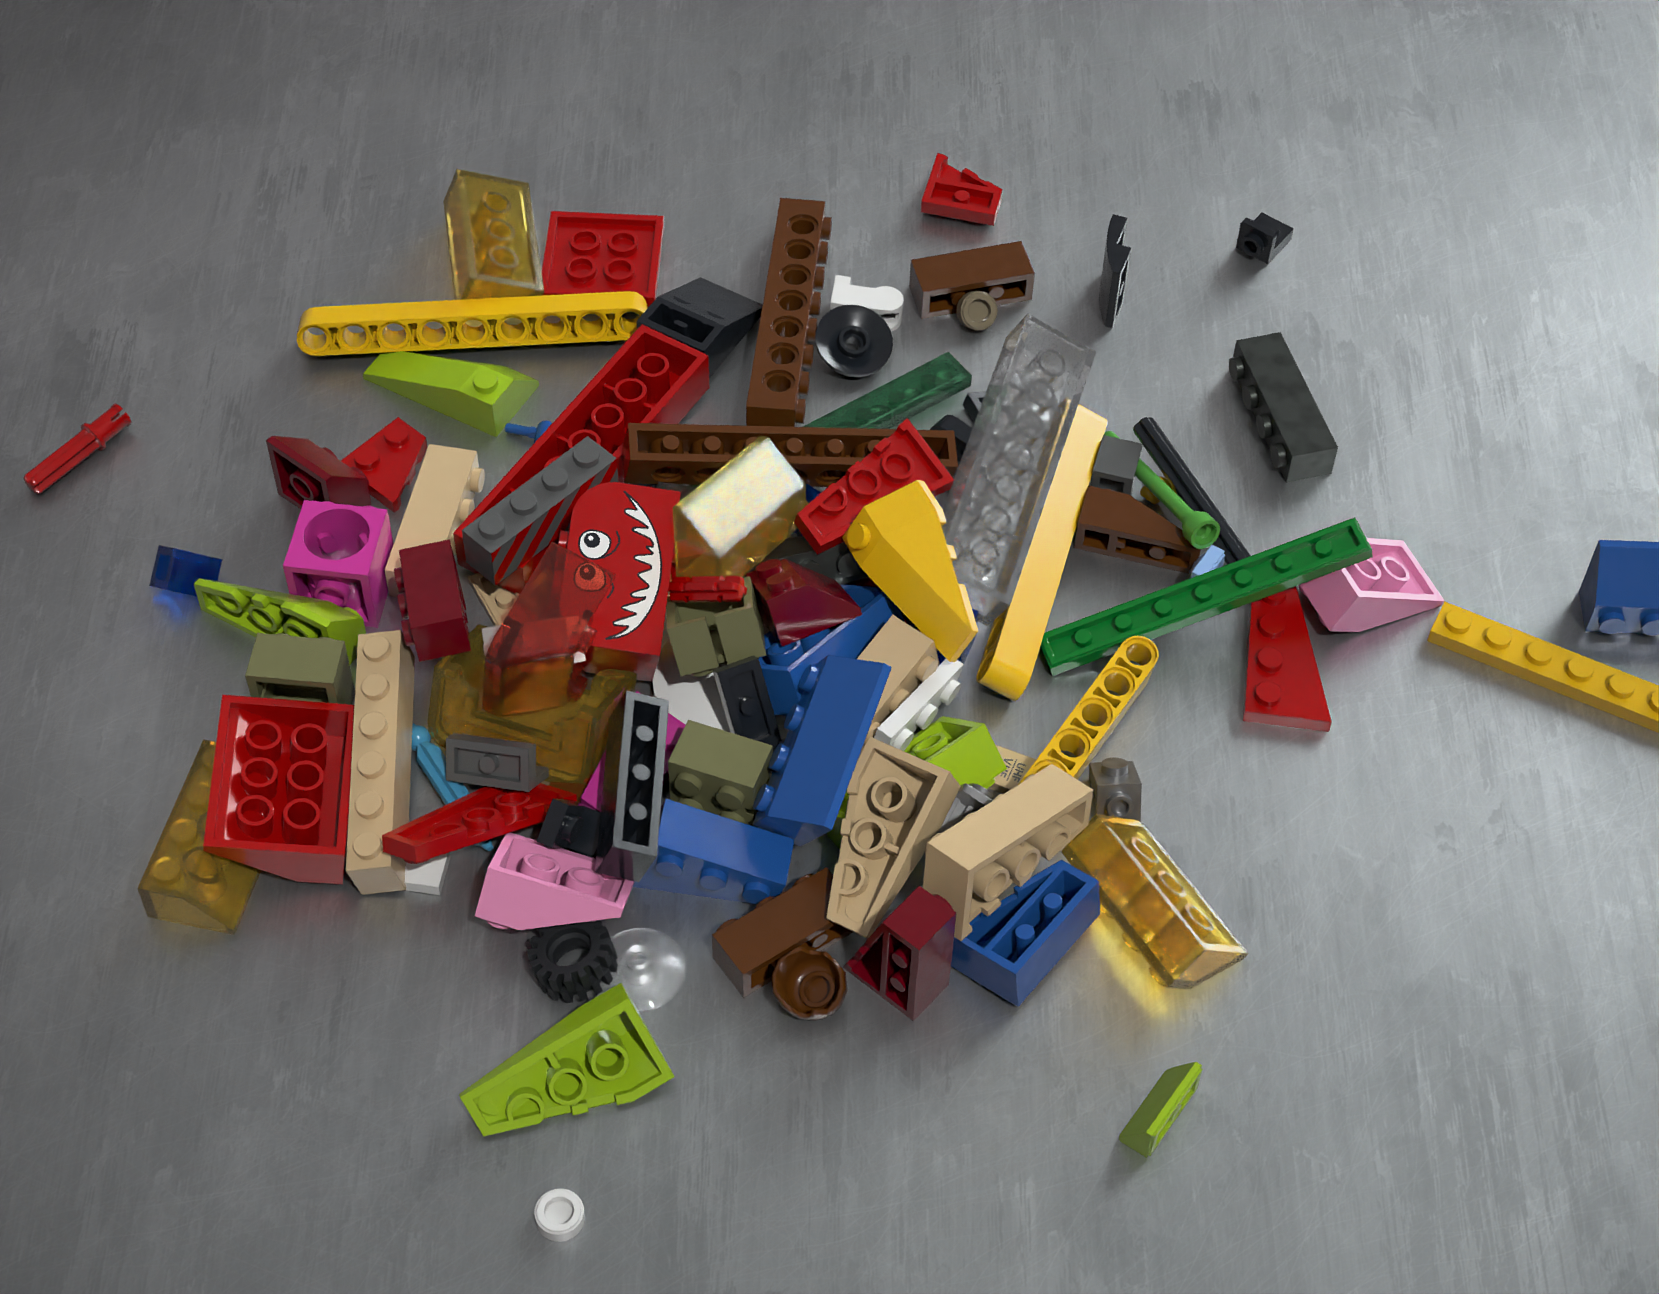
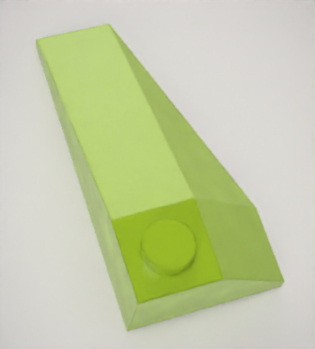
M406 351L380 353L363 373V379L494 437L501 433L506 424L511 421L539 387V380L506 366Z
M621 982L574 1010L465 1089L459 1096L482 1135L488 1136L540 1124L543 1119L572 1113L574 1116L589 1112V1108L615 1102L617 1105L633 1102L675 1076Z

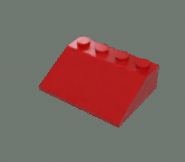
M222 695L203 851L296 882L343 885L349 818L354 705Z

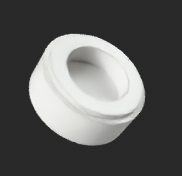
M554 1189L542 1195L536 1203L534 1211L536 1226L540 1234L546 1239L563 1242L574 1238L582 1230L585 1222L584 1206L579 1196L567 1189Z

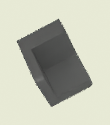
M1103 435L1093 468L1091 486L1111 489L1132 496L1135 473L1142 452V444Z

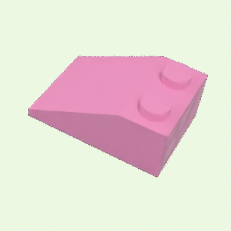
M1367 538L1372 548L1373 558L1298 585L1300 591L1308 597L1319 614L1320 622L1329 631L1361 632L1438 608L1444 603L1440 593L1407 545L1401 540Z
M510 832L505 834L487 868L474 917L484 919L488 924L496 928H513L516 930L620 918L635 881L596 873L595 858L562 848H551L537 842V840Z

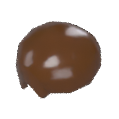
M804 947L794 948L778 960L772 973L773 994L782 1008L792 1016L802 1020L816 1021L832 1016L841 1008L848 991L846 972L836 959L832 958L826 951L808 950Z

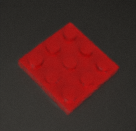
M551 211L539 296L631 291L642 295L649 307L657 297L665 227L664 216Z

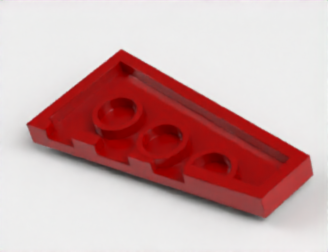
M907 418L897 427L893 434L888 438L885 437L875 445L872 452L862 461H857L839 481L829 485L799 511L794 524L818 555L844 542L842 537L864 506L916 480L924 481L933 496L936 497L950 490L955 480Z

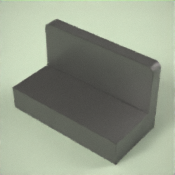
M453 733L446 738V781L529 792L549 777L548 767L536 766V744Z

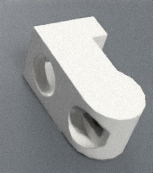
M836 275L830 310L842 305L864 306L879 314L888 324L890 330L894 331L902 323L904 300L902 293L894 287L880 286L870 288L851 285V277Z

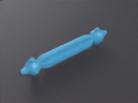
M413 723L412 750L416 751L418 764L444 804L447 805L470 794L463 783L446 781V757L440 747L430 743L431 738L436 736L435 731ZM492 839L473 844L481 846L487 851L493 849Z

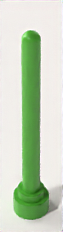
M1106 431L1104 433L1106 436L1119 438L1113 431ZM1140 458L1135 476L1182 523L1183 536L1197 549H1204L1212 545L1220 534L1219 524L1207 512L1193 511Z

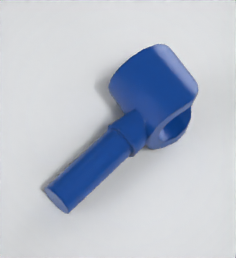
M542 421L537 427L507 423L505 432L532 438L535 443L552 422Z

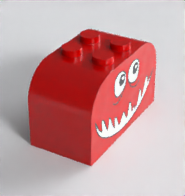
M607 482L590 488L576 502L572 511L569 531L560 530L548 611L557 612L556 619L579 618L586 661L571 664L577 669L594 674L652 682L661 653L680 491L620 482Z

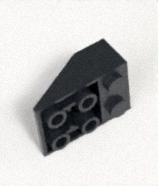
M700 277L658 296L637 320V329L643 324L709 355L710 378L761 317L763 304Z

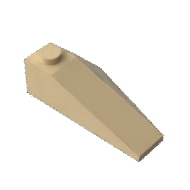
M869 737L858 758L847 788L849 797L845 819H842L840 830L842 835L838 862L834 867L826 917L829 921L867 939L872 935L923 856L927 842L941 828L961 786L950 771Z

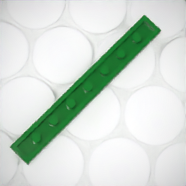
M1354 517L1045 632L1040 648L1052 676L1114 654L1129 637L1143 636L1152 640L1373 558L1372 548Z

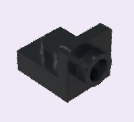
M1261 212L1254 221L1245 218L1240 223L1236 248L1269 264L1292 239L1294 228Z
M553 798L537 842L551 848H567L588 857H596L601 811L575 800Z

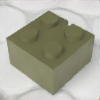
M750 576L744 577V586L747 587V594L739 602H724L723 600L722 602H690L688 600V602L676 603L670 600V596L667 597V632L680 677L689 674L695 677L711 674L713 669L719 667L720 663L727 662V664L753 655L759 659V657L766 655L763 621Z
M257 633L245 674L251 697L353 704L355 688L344 641L328 637L307 638L290 636L284 633Z
M688 720L668 761L670 800L754 826L753 822L758 810L753 808V804L760 788L764 784L768 785L771 778L772 769L769 768V762L773 754V746Z

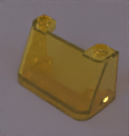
M478 624L469 633L471 651L445 656L434 666L427 722L431 738L444 748H446V738L453 733L536 744V766L549 768V777L544 781L585 784L595 772L607 748L609 717L626 690L635 692L637 674L615 669L601 670L594 676L591 688L588 690L521 668L489 671L487 658L483 650L484 641L481 629L487 626Z

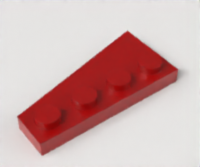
M1296 586L1251 602L1249 607L1243 721L1329 732L1332 720Z
M542 783L529 792L484 786L383 834V852L402 858L406 863H424L431 858L544 822L553 798L577 801V794Z

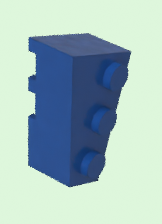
M665 799L660 811L657 857L639 882L635 881L633 887L759 904L767 897H777L785 888L795 839Z
M1063 860L1032 876L1021 887H1013L1014 893L1001 900V905L991 915L986 916L982 912L969 923L972 926V932L962 941L954 937L951 967L1019 1007L1100 915L1099 881Z

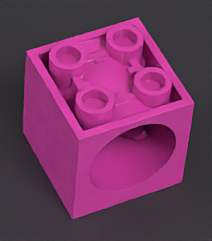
M304 500L283 564L289 594L327 600L342 608L349 607L360 614L366 627L378 628L389 592L385 567L394 545L388 510L372 506L362 507L335 504L329 501Z

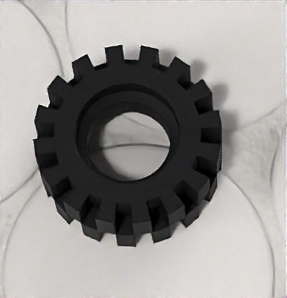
M601 920L557 925L551 928L541 927L538 928L541 938L532 936L530 940L532 949H528L527 955L530 960L529 964L541 990L545 994L548 992L550 997L558 1001L561 995L565 1003H573L574 995H578L581 1002L588 1000L586 992L593 990L595 995H598L603 991L600 983L604 982L609 985L613 980L611 972H617V952L606 926L602 925ZM575 949L590 950L586 957L576 964L569 966L557 965L559 959L569 951Z

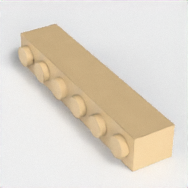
M401 630L358 635L346 872L362 895L406 890L404 883L406 862L402 858L384 853L382 843L383 834L409 823L415 655L410 646H406Z

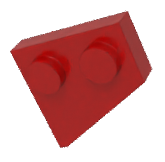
M937 153L921 201V212L994 226L1002 201L1003 189L989 181L980 179L976 173L967 168L960 172L948 165L947 156Z
M397 417L343 458L341 462L350 468L356 467L360 469L369 481V494L395 513L401 506L400 497L405 486L411 485L416 474L415 467L422 461L428 448L427 440L424 435Z

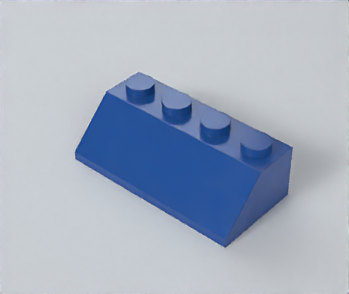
M1598 541L1579 589L1585 632L1659 635V542Z
M841 585L860 607L861 616L785 646H781L770 631L764 635L766 655L759 657L758 660L774 715L787 716L795 703L799 704L804 691L799 688V683L803 673L810 664L815 665L828 655L857 659L892 615L904 621L902 611L879 587Z
M828 655L815 665L810 664L806 668L799 683V688L804 690L799 704L795 703L785 719L784 728L788 729L784 743H780L776 747L769 762V768L773 770L768 785L764 784L760 788L753 804V808L758 810L753 822L754 826L795 839L794 844L800 847L833 829L889 677L891 666L880 662Z

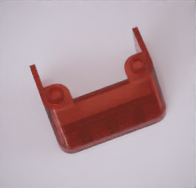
M551 542L488 648L484 664L482 710L499 718L566 706L570 700L579 701L588 685L589 679L584 677L587 673L585 672L586 668L578 663L574 666V659L578 651L583 654L588 651L596 636L597 630L591 627L594 614L615 580L616 574Z

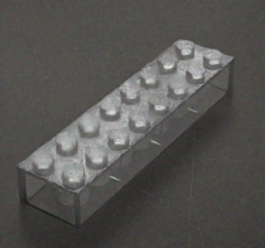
M1028 313L1008 334L1004 341L955 475V481L943 508L946 524L942 526L947 545L954 546L957 559L952 564L957 581L966 587L975 620L986 626L990 625L1011 604L1096 351Z

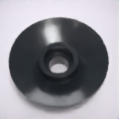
M842 305L830 310L822 317L816 329L815 344L821 359L831 369L846 376L863 377L879 371L887 363L893 348V337L888 324L873 310L860 305ZM845 344H854L858 350L849 349Z

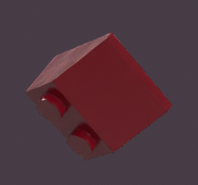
M271 436L266 440L278 494L299 509L302 508L304 500L329 501L335 504L362 507L371 505L368 489L369 481L360 469L356 467L350 468L338 460L330 449L326 447L321 448L305 438Z
M787 559L764 561L756 566V570L745 574L746 577H751L762 621L781 646L788 645L862 615L858 604L836 580Z

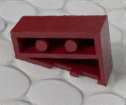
M450 539L399 550L401 567L394 568V575L399 592L397 597L403 619L401 625L406 646L415 645L419 662L471 651L470 635L467 626L468 618L464 611L467 610Z
M919 885L880 924L843 968L914 1021L949 985L956 912L945 898L938 894L932 895Z

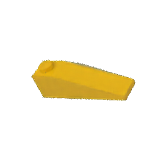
M916 480L864 506L842 539L860 568L924 635L935 642L938 651L949 662H956L978 633V628L966 587L957 581L952 564L957 559L954 546L947 545L942 526L946 524L943 509L925 482Z

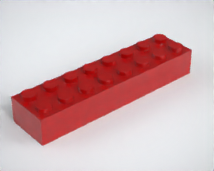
M641 324L454 531L453 536L458 565L475 574L479 573L466 562L462 529L587 436L617 458L618 482L624 483L622 446L628 423L679 424L710 388L709 355ZM559 537L497 585L514 594L522 595L545 569L551 572L554 568Z

